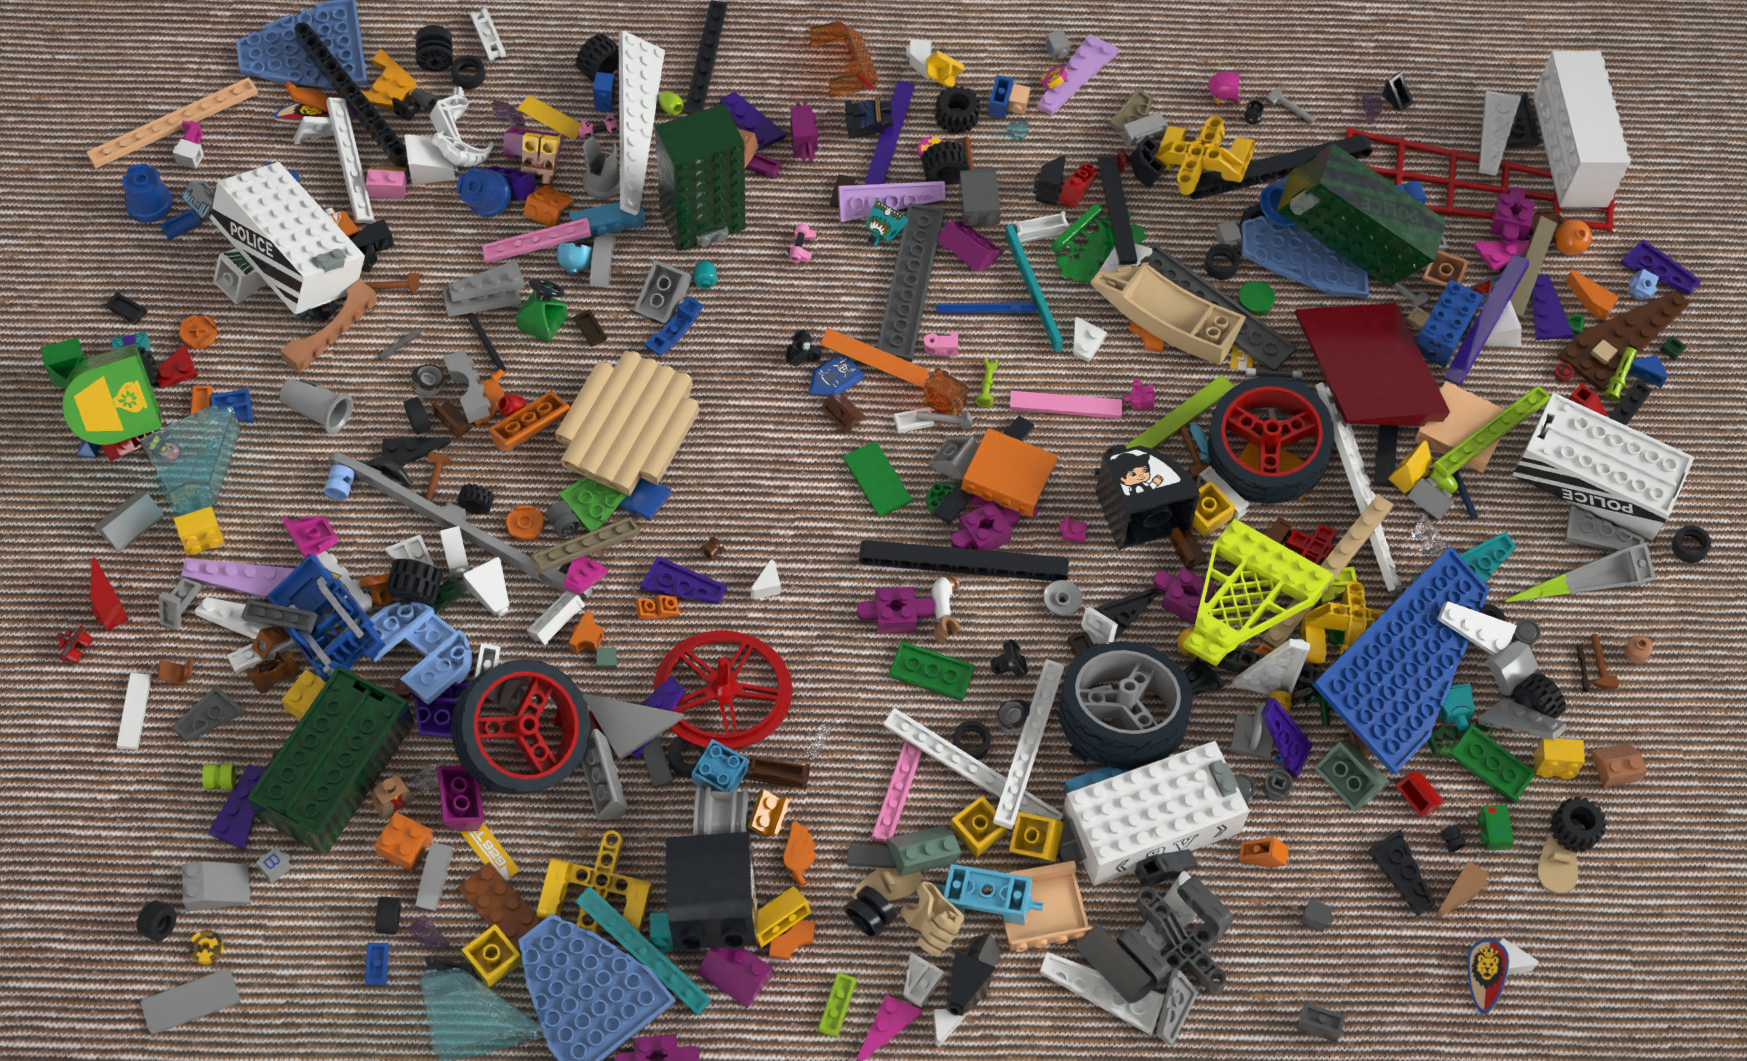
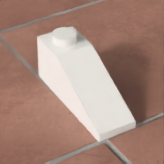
M457 526L441 530L440 534L451 578L463 577V574L469 571L460 528Z

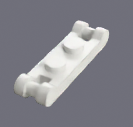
M481 9L480 12L476 13L475 11L470 12L471 21L474 24L489 62L497 57H506L504 47L487 9Z

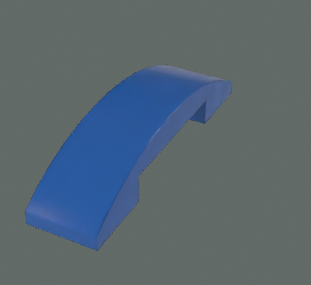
M688 296L678 307V312L658 334L655 332L644 344V347L659 356L667 352L691 327L703 309V304Z

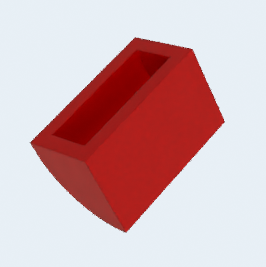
M1420 771L1409 773L1396 785V788L1420 817L1426 816L1444 803V800Z

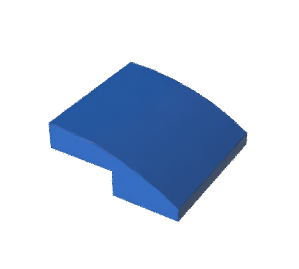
M640 478L630 496L627 495L619 504V507L633 515L637 513L650 521L672 492L671 489L660 483L656 485Z

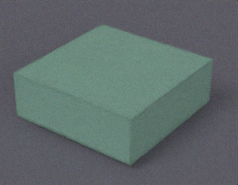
M616 647L597 648V669L617 668Z

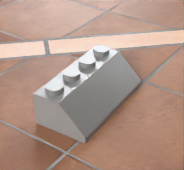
M594 729L590 733V738H588L589 743L581 763L597 820L620 819L627 811V802L624 799L622 784L617 775V766L613 761L612 749L607 738L598 729Z

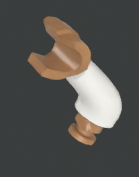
M955 576L947 579L940 577L932 585L931 595L935 604L934 610L937 622H940L934 629V636L938 642H945L947 639V628L953 635L961 629L959 623L950 617L949 596L952 595V591L960 587V583Z

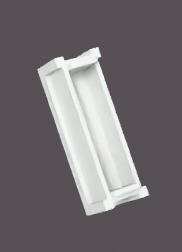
M1065 211L1060 214L1020 222L1013 221V227L1020 243L1060 236L1070 227V224L1066 221Z
M1209 466L1199 474L1197 485L1202 487L1209 481H1212L1236 506L1233 519L1239 520L1247 513L1246 508L1249 506V501H1245L1215 472V469Z
M566 591L527 629V632L535 642L539 641L546 645L578 611L582 610L581 608L585 604L577 594Z

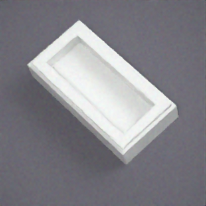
M930 407L895 413L893 418L897 432L934 426L933 420L916 419L917 411L931 413Z

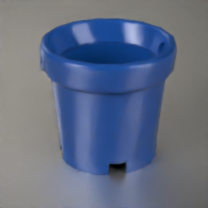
M144 163L129 167L127 169L128 173L122 177L127 213L134 220L143 223L156 222L163 219L173 206V197L167 186L163 184L156 168H150L148 164Z
M470 168L465 174L462 173L457 181V193L460 194L462 200L468 204L473 212L480 216L494 217L501 214L510 202V184L502 174L496 171Z
M1289 174L1278 182H1272L1262 189L1259 196L1260 207L1265 216L1274 224L1283 227L1294 224L1276 212Z

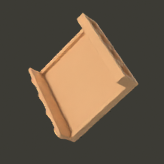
M1445 381L1440 392L1450 413L1444 422L1428 421L1425 426H1421L1415 441L1422 443L1425 440L1429 448L1445 455L1503 412L1505 408L1498 407L1488 400H1484L1471 392L1457 387L1455 384ZM1500 439L1465 465L1483 473Z
M1075 861L1008 873L1031 877V901L1043 902L1042 911L1030 909L1026 916L1025 925L1004 922V915H1001L1010 951L1022 952L1029 947L1035 946L1036 948H1043L1051 943L1064 944L1072 939L1080 941L1092 929L1088 925L1075 874Z

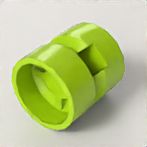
M216 763L204 764L202 773L204 790H217L219 786L222 790L234 789L236 785L235 764L222 763L220 767Z

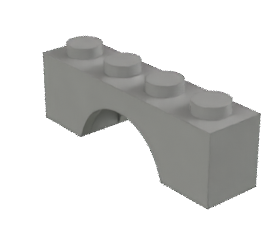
M461 350L443 357L452 382H463L469 385L465 395L460 398L468 422L472 423L490 416L488 408H491L488 397L484 398L482 395L485 394L482 383L478 384L477 380H480L477 370H472V366L475 365L471 355L467 356L465 350Z

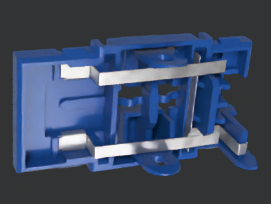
M311 553L266 598L274 605L311 611L321 616L323 622L320 624L316 623L312 633L297 631L294 628L284 629L316 669L320 678L327 682L338 665L351 671L350 668L361 656L365 654L367 657L374 659L386 644L380 639L381 636L375 628H373L375 625L373 621L369 620V616L348 589L341 584V580L336 577L333 579L332 573L316 555ZM332 607H334V609L330 612L331 616L326 618L323 612L325 610L329 611ZM336 623L343 629L340 634L333 627ZM329 629L336 636L334 640L327 632Z

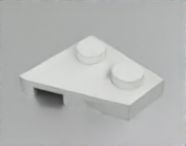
M1076 317L1074 322L1073 355L1090 362L1106 338L1107 332Z
M1092 607L1085 608L1081 626L1089 635L1092 643L1099 645L1113 642L1118 624Z

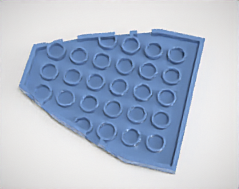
M356 0L319 2L315 4V8L308 11L302 9L300 14L292 17L287 15L264 26L265 29L258 33L254 31L247 37L237 40L236 46L240 73L279 83L290 81L296 85L334 89L297 42L294 27L300 22H305L313 29L356 85L368 84Z
M1263 215L1256 217L1254 220L1249 219L1242 222L1241 249L1243 257L1278 275L1330 295L1357 298L1368 297V273L1326 246L1317 238H1314L1302 228H1299L1296 224L1286 227L1279 226L1271 222L1267 217H1263Z
M554 914L548 916L518 940L527 987L549 1050L558 1061H603L676 1002L648 966L639 963L632 956L617 949L616 946L594 932L582 929L569 921H564Z

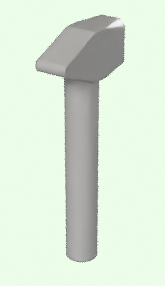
M1283 87L1273 90L1266 97L1265 101L1271 106L1279 102L1310 124H1313L1316 118L1283 97Z
M1399 282L1392 285L1413 302L1412 310L1416 306L1421 308L1430 301V296L1424 291L1416 296Z
M919 411L916 413V419L961 423V429L972 428L973 417L969 412L962 416Z

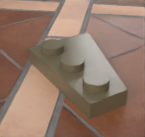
M1138 88L1113 117L1109 126L1120 133L1124 131V124L1147 117L1153 97Z

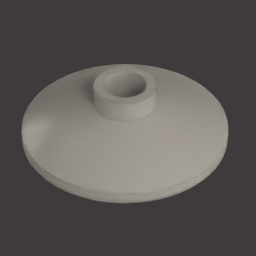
M1065 580L1055 581L1045 589L1044 603L1052 613L1068 616L1080 608L1082 593L1072 582ZM1063 599L1065 600V603H1062L1059 600Z

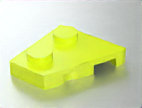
M1354 567L1343 569L1320 598L1321 605L1342 596L1349 581H1357Z

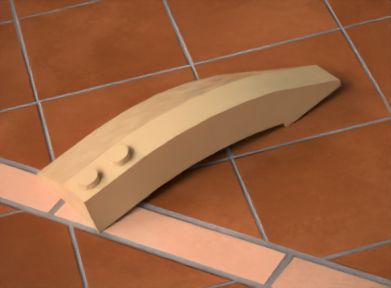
M1148 262L1141 263L1139 267L1132 268L1131 265L1118 267L1116 271L1111 272L1101 270L1091 281V285L1134 323L1166 343L1217 365H1220L1228 355L1246 318L1244 315L1210 303L1179 287L1150 267Z

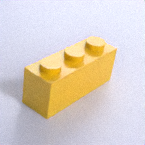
M794 886L758 910L757 943L761 948L812 913L807 899Z

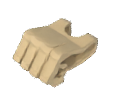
M923 881L916 889L919 895V906L914 903L904 904L900 912L909 926L922 932L923 936L917 941L924 951L938 957L949 946V943L955 938V934L960 930V926L964 921V915L940 893L934 884Z

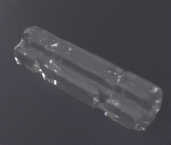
M827 724L820 726L819 733L815 735L810 745L811 749H808L806 757L810 760L818 758L819 751L822 750L828 738L827 735L832 730Z

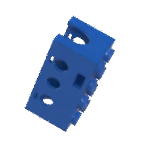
M1453 280L1449 281L1417 338L1416 343L1423 358L1446 368L1474 319L1484 295ZM1430 340H1431V341H1434V342H1436V343H1438V344H1440V345H1442V346H1439V345H1437V344H1434V343L1430 342ZM1428 350H1433L1437 355L1430 354Z

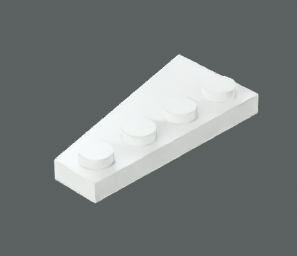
M206 597L195 609L197 616L253 639H256L260 629L272 627L270 625L244 621L241 616L245 604Z
M1451 602L1443 604L1437 620L1493 656L1509 646L1517 627L1514 624Z

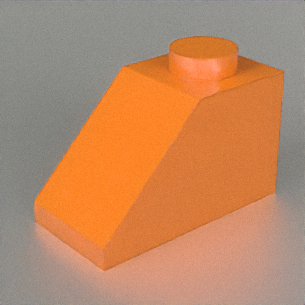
M1275 837L1243 841L1241 843L1239 861L1268 868L1286 866L1289 847Z

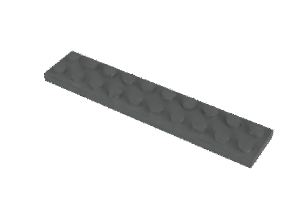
M909 203L906 218L909 221L903 229L877 349L908 362H912L938 244L937 239L940 235L945 210L915 203Z
M1153 243L1149 247L1152 248L1153 253L1149 257L1145 256L1141 263L1148 262L1150 267L1188 292L1210 303L1246 316L1233 344L1266 369L1274 372L1296 351L1297 346L1157 244Z

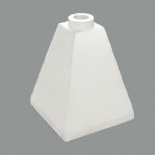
M1510 300L1485 345L1521 346V325Z
M499 557L463 574L462 583L464 587L494 616L498 615V617H501L509 612V601Z

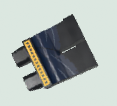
M880 98L854 104L852 101H845L846 127L850 139L873 135L878 132L883 134L884 128L893 127L892 115L883 116V114L892 113L890 101L881 102Z

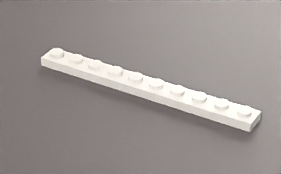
M1048 659L1044 663L1030 706V713L1025 721L992 822L994 824L1011 830L1013 828L1065 665Z
M896 708L892 710L883 724L884 727L998 799L1001 798L1007 778ZM1026 790L1024 791L1019 812L1061 821L1064 814Z

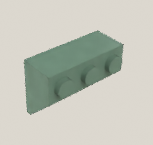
M1349 738L1339 741L1314 767L1354 812L1377 796L1389 783L1386 777Z
M943 825L887 838L886 840L899 876L954 864L961 855L955 835Z

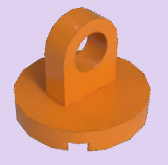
M390 573L365 577L359 580L360 587L370 586L373 602L377 606H387L392 601V594L385 590ZM381 592L384 594L383 601L380 598Z

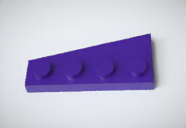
M736 92L720 98V104H726L738 129L755 133L759 146L756 152L786 138V133Z
M1549 274L1538 275L1531 293L1536 340L1573 338L1574 334Z
M671 676L641 705L673 711L686 691ZM652 740L633 751L632 754L639 759L643 754L641 753L642 750Z
M1268 698L1261 716L1290 776L1298 778L1313 745L1275 698Z
M252 764L247 766L208 831L210 836L244 851L246 850L247 840L251 834L252 823L256 816L247 798L265 773V770Z

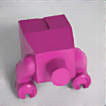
M1133 379L1134 388L1131 389V395H1124V402H1131V406L1134 409L1143 411L1155 410L1153 385L1141 386L1140 379Z

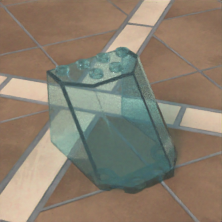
M209 406L140 439L142 446L158 472V475L154 477L176 517L215 506L241 430L233 407L219 409L218 406Z
M459 968L446 971L430 969L424 971V975L419 976L434 1053L438 1052L439 1061H456L522 1046L530 1043L532 1040L544 1037L542 1026L465 970H460Z

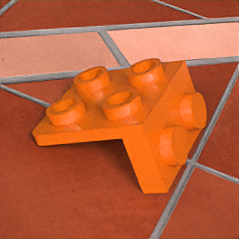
M542 186L527 196L523 215L548 227L557 226L561 211L572 205L574 199L566 193L554 190L551 186Z

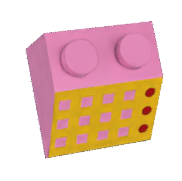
M374 165L370 167L366 180L368 196L405 199L409 167Z

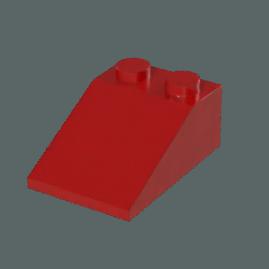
M94 557L91 559L90 599L93 606L90 608L100 626L104 625L108 631L129 619L110 582Z

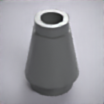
M414 89L411 92V98L425 110H432L437 103V98L432 93Z

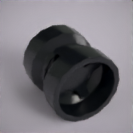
M1258 100L1248 102L1244 119L1248 124L1255 125L1261 121L1264 111L1263 103Z
M1458 825L1450 826L1440 832L1442 840L1446 841V848L1450 853L1458 851L1467 845L1465 839L1460 837L1461 831Z

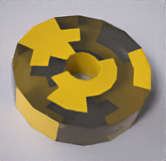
M210 930L196 933L191 938L188 946L189 953L194 961L205 965L218 960L224 948L220 936ZM205 945H209L208 949L203 950Z

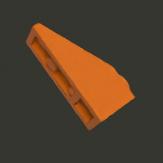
M1573 269L1566 279V283L1586 310L1594 317L1603 321L1610 314L1619 299V296Z

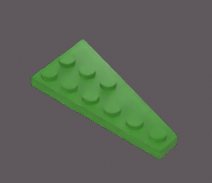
M587 477L582 478L559 493L560 499L568 503L572 513L576 515L588 532L600 529L627 496Z

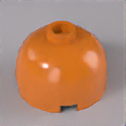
M1568 220L1556 228L1554 239L1556 238L1557 242L1556 247L1567 256L1579 255L1590 246L1592 232L1586 223L1580 220Z

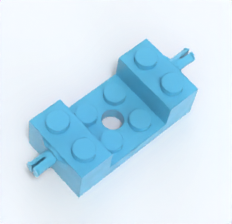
M951 864L946 886L934 884L940 893L944 894V897L963 915L966 908L1004 915V922L1025 925L1026 916L1030 909L1043 910V902L1031 901V877ZM985 887L993 889L990 895H984L981 891Z

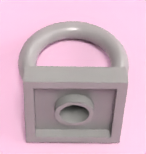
M1264 704L1257 706L1254 717L1237 714L1230 752L1264 760L1270 759L1273 739L1261 716Z

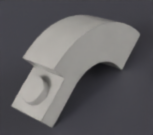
M609 235L595 237L591 260L590 286H609L612 256L616 245L615 237Z

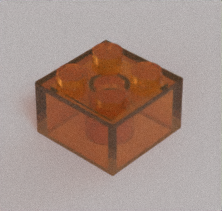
M937 367L924 383L923 402L941 414L958 416L966 407L968 386L963 381L952 377L946 370Z

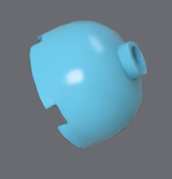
M562 243L558 246L557 259L560 266L568 270L567 273L577 275L578 272H583L591 266L593 249L585 245H581V248L576 247L575 243Z

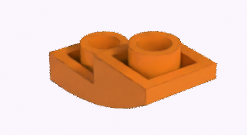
M659 595L656 599L638 598L635 601L638 619L668 618L680 614L677 597Z

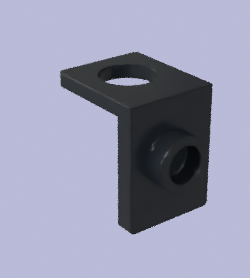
M395 97L392 98L394 114L407 121H410L421 108L418 103L408 98L404 101ZM408 105H412L414 107V109L410 112Z
M370 244L364 257L365 264L362 265L361 271L371 273L373 265L377 262L378 256L375 253L373 244Z
M332 300L329 311L324 312L322 309L323 305L306 310V314L313 320L318 319L324 322L339 306Z

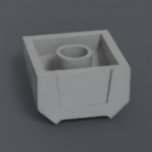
M1515 641L1486 660L1487 666L1490 668L1498 684L1501 695L1511 696L1514 687L1530 674L1535 673L1538 667L1529 645L1520 641Z

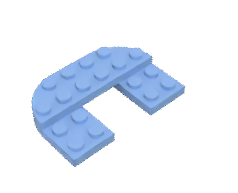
M399 602L383 608L369 619L375 624L373 628H375L381 636L380 639L386 644L378 652V655L372 659L374 662L379 660L402 640L425 657L400 678L401 683L425 703L430 704L454 682L460 684L468 675L472 665V653L466 636L460 629L456 631L434 614L433 608L418 602L401 605Z

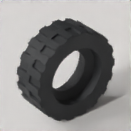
M679 736L675 737L673 742L670 743L668 750L670 767L677 775L692 779L691 773L699 760L696 763L687 764L681 759V752L684 748L693 746L700 751L701 758L706 748L693 745Z

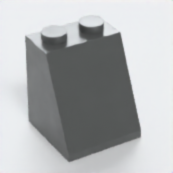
M996 169L960 171L959 204L964 226L1000 224V203Z

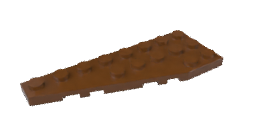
M1674 291L1581 332L1558 354L1557 358L1563 363L1570 364L1577 374L1601 391L1609 383V379L1615 375L1625 348L1635 349L1637 351L1636 357L1689 306L1691 301L1679 292ZM1602 340H1605L1618 350L1606 365L1591 355L1592 350Z

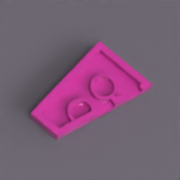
M585 556L573 560L562 587L580 595L605 577L608 568Z

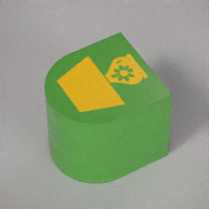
M136 343L90 357L80 362L69 374L64 390L63 414L70 429L81 439L93 444L109 445L162 428L161 412Z

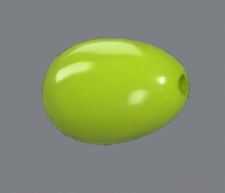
M663 91L659 94V105L667 114L677 115L682 111L683 101L677 94L670 91Z
M1433 469L1428 478L1437 483L1436 487L1441 491L1445 489L1452 494L1458 488L1457 481L1452 475L1445 478L1440 472Z

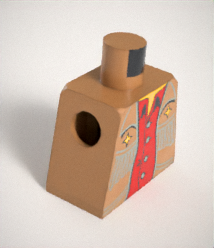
M398 774L390 779H386L372 791V805L382 819L387 818L416 799Z

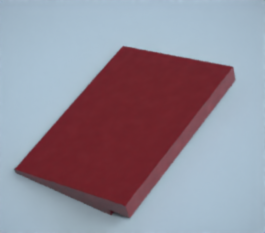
M1397 303L1295 310L1296 318L1345 423L1425 426L1428 421L1444 422L1450 410Z

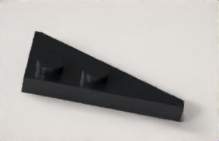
M1152 588L1098 607L1099 613L1118 624L1114 641L1159 594L1158 589Z

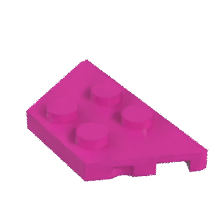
M288 516L282 517L284 527L304 559L311 553L317 556L338 543L337 535L325 516H300V520H288Z

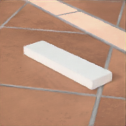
M130 673L117 741L118 749L138 750L152 678L151 674Z

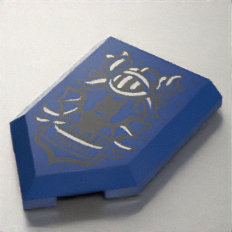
M839 353L812 371L809 395L821 394L829 397L830 394H841L863 380L864 375L849 357Z

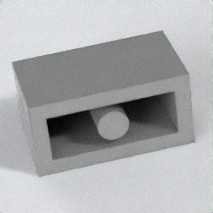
M1421 478L1407 497L1437 519H1442L1454 503V500L1451 498L1453 495L1445 489L1442 491L1436 487L1437 483L1432 479Z

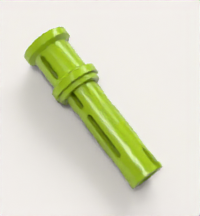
M1625 348L1616 373L1609 379L1608 389L1603 393L1606 399L1619 401L1621 389L1626 385V375L1637 353L1635 349Z

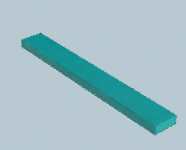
M1013 225L1006 226L1005 239L1031 299L1036 303L1037 313L1055 353L1060 352L1063 346L1062 337Z
M590 886L578 897L575 902L643 965L648 966L657 978L694 1013L699 1015L712 1001L709 996Z

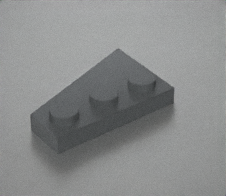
M215 686L171 728L183 740L189 742L245 712L244 709Z

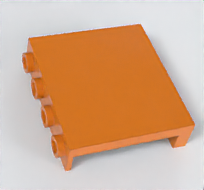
M988 428L963 477L961 489L967 493L980 496L987 501H993L1005 508L1015 510L1022 515L1032 517L1034 508L1047 480L1056 467L1058 455Z

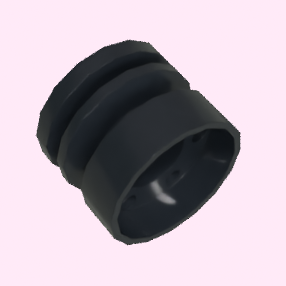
M437 25L425 26L417 31L415 35L416 64L421 69L430 72H440L448 69L453 63L451 32Z

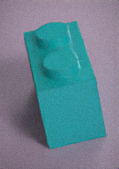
M668 912L650 913L651 944L661 953L673 950Z

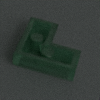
M453 575L439 587L435 603L426 605L433 608L434 614L438 615L467 590Z

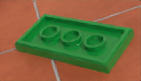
M877 441L843 456L844 462L879 518L912 503L911 496Z
M901 641L888 677L963 702L975 665Z
M1472 724L1449 753V756L1513 804L1536 774L1535 771Z

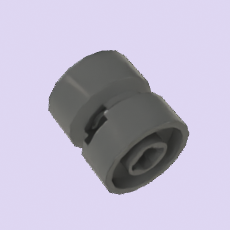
M566 501L556 502L548 508L545 514L550 523L555 525L554 529L560 537H567L573 534L581 524L576 515L572 513V509Z

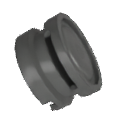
M1530 619L1519 620L1515 624L1517 627L1511 641L1512 643L1520 641L1528 644L1531 649L1539 640L1541 629L1536 622Z
M1280 769L1269 772L1263 783L1264 794L1273 801L1286 799L1293 787V780L1290 774Z
M1243 773L1236 774L1234 777L1239 785L1238 788L1247 804L1253 798L1256 789L1255 782L1249 775Z

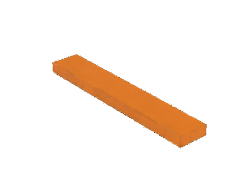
M827 328L820 343L823 347L923 388L930 372L928 369L830 328Z

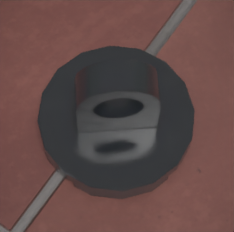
M803 330L797 331L791 339L794 340L792 345L789 344L786 350L787 363L796 367L803 360L809 362L819 361L822 352L820 348L810 344V333Z
M1013 639L1004 642V654L990 661L991 671L995 674H1003L1012 670L1018 678L1025 676L1028 673V665L1025 656H1021L1018 652L1021 650L1020 646Z

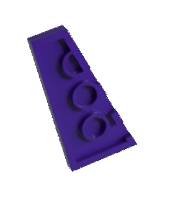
M1644 239L1620 263L1636 272L1644 269L1658 276V282L1687 295H1690L1701 283L1700 279Z
M657 556L643 580L640 590L719 605L727 591V585Z

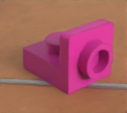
M183 120L184 140L199 144L203 136L200 124L194 121Z
M1065 515V519L1060 521L1059 532H1062L1061 540L1084 543L1087 523L1069 520V515Z

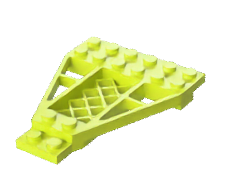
M1234 519L1214 542L1193 632L1184 641L1183 648L1217 666L1224 656L1236 649L1240 643L1308 607L1312 608L1322 596L1323 590L1331 582L1334 574L1239 520ZM1215 554L1238 566L1231 576H1225L1212 568ZM1253 576V582L1244 581V577ZM1210 577H1213L1222 582L1223 586L1209 603H1205ZM1269 586L1271 591L1261 592L1260 587ZM1256 587L1257 593L1247 592V588ZM1243 589L1244 594L1234 595L1233 590ZM1283 592L1301 603L1285 610L1273 602ZM1259 598L1260 604L1251 605L1250 599ZM1246 600L1247 605L1238 606L1236 601ZM1232 602L1234 607L1224 608L1223 603ZM1219 603L1220 608L1214 609ZM1267 609L1278 614L1253 628ZM1249 611L1250 616L1241 617L1239 612ZM1235 613L1237 618L1227 619L1226 614ZM1222 614L1223 620H1218L1212 615ZM1239 624L1240 629L1235 630L1229 625Z

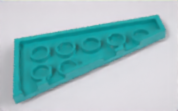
M1504 532L1459 556L1485 583L1513 553L1517 546L1509 535ZM1420 575L1412 578L1410 583L1412 584Z

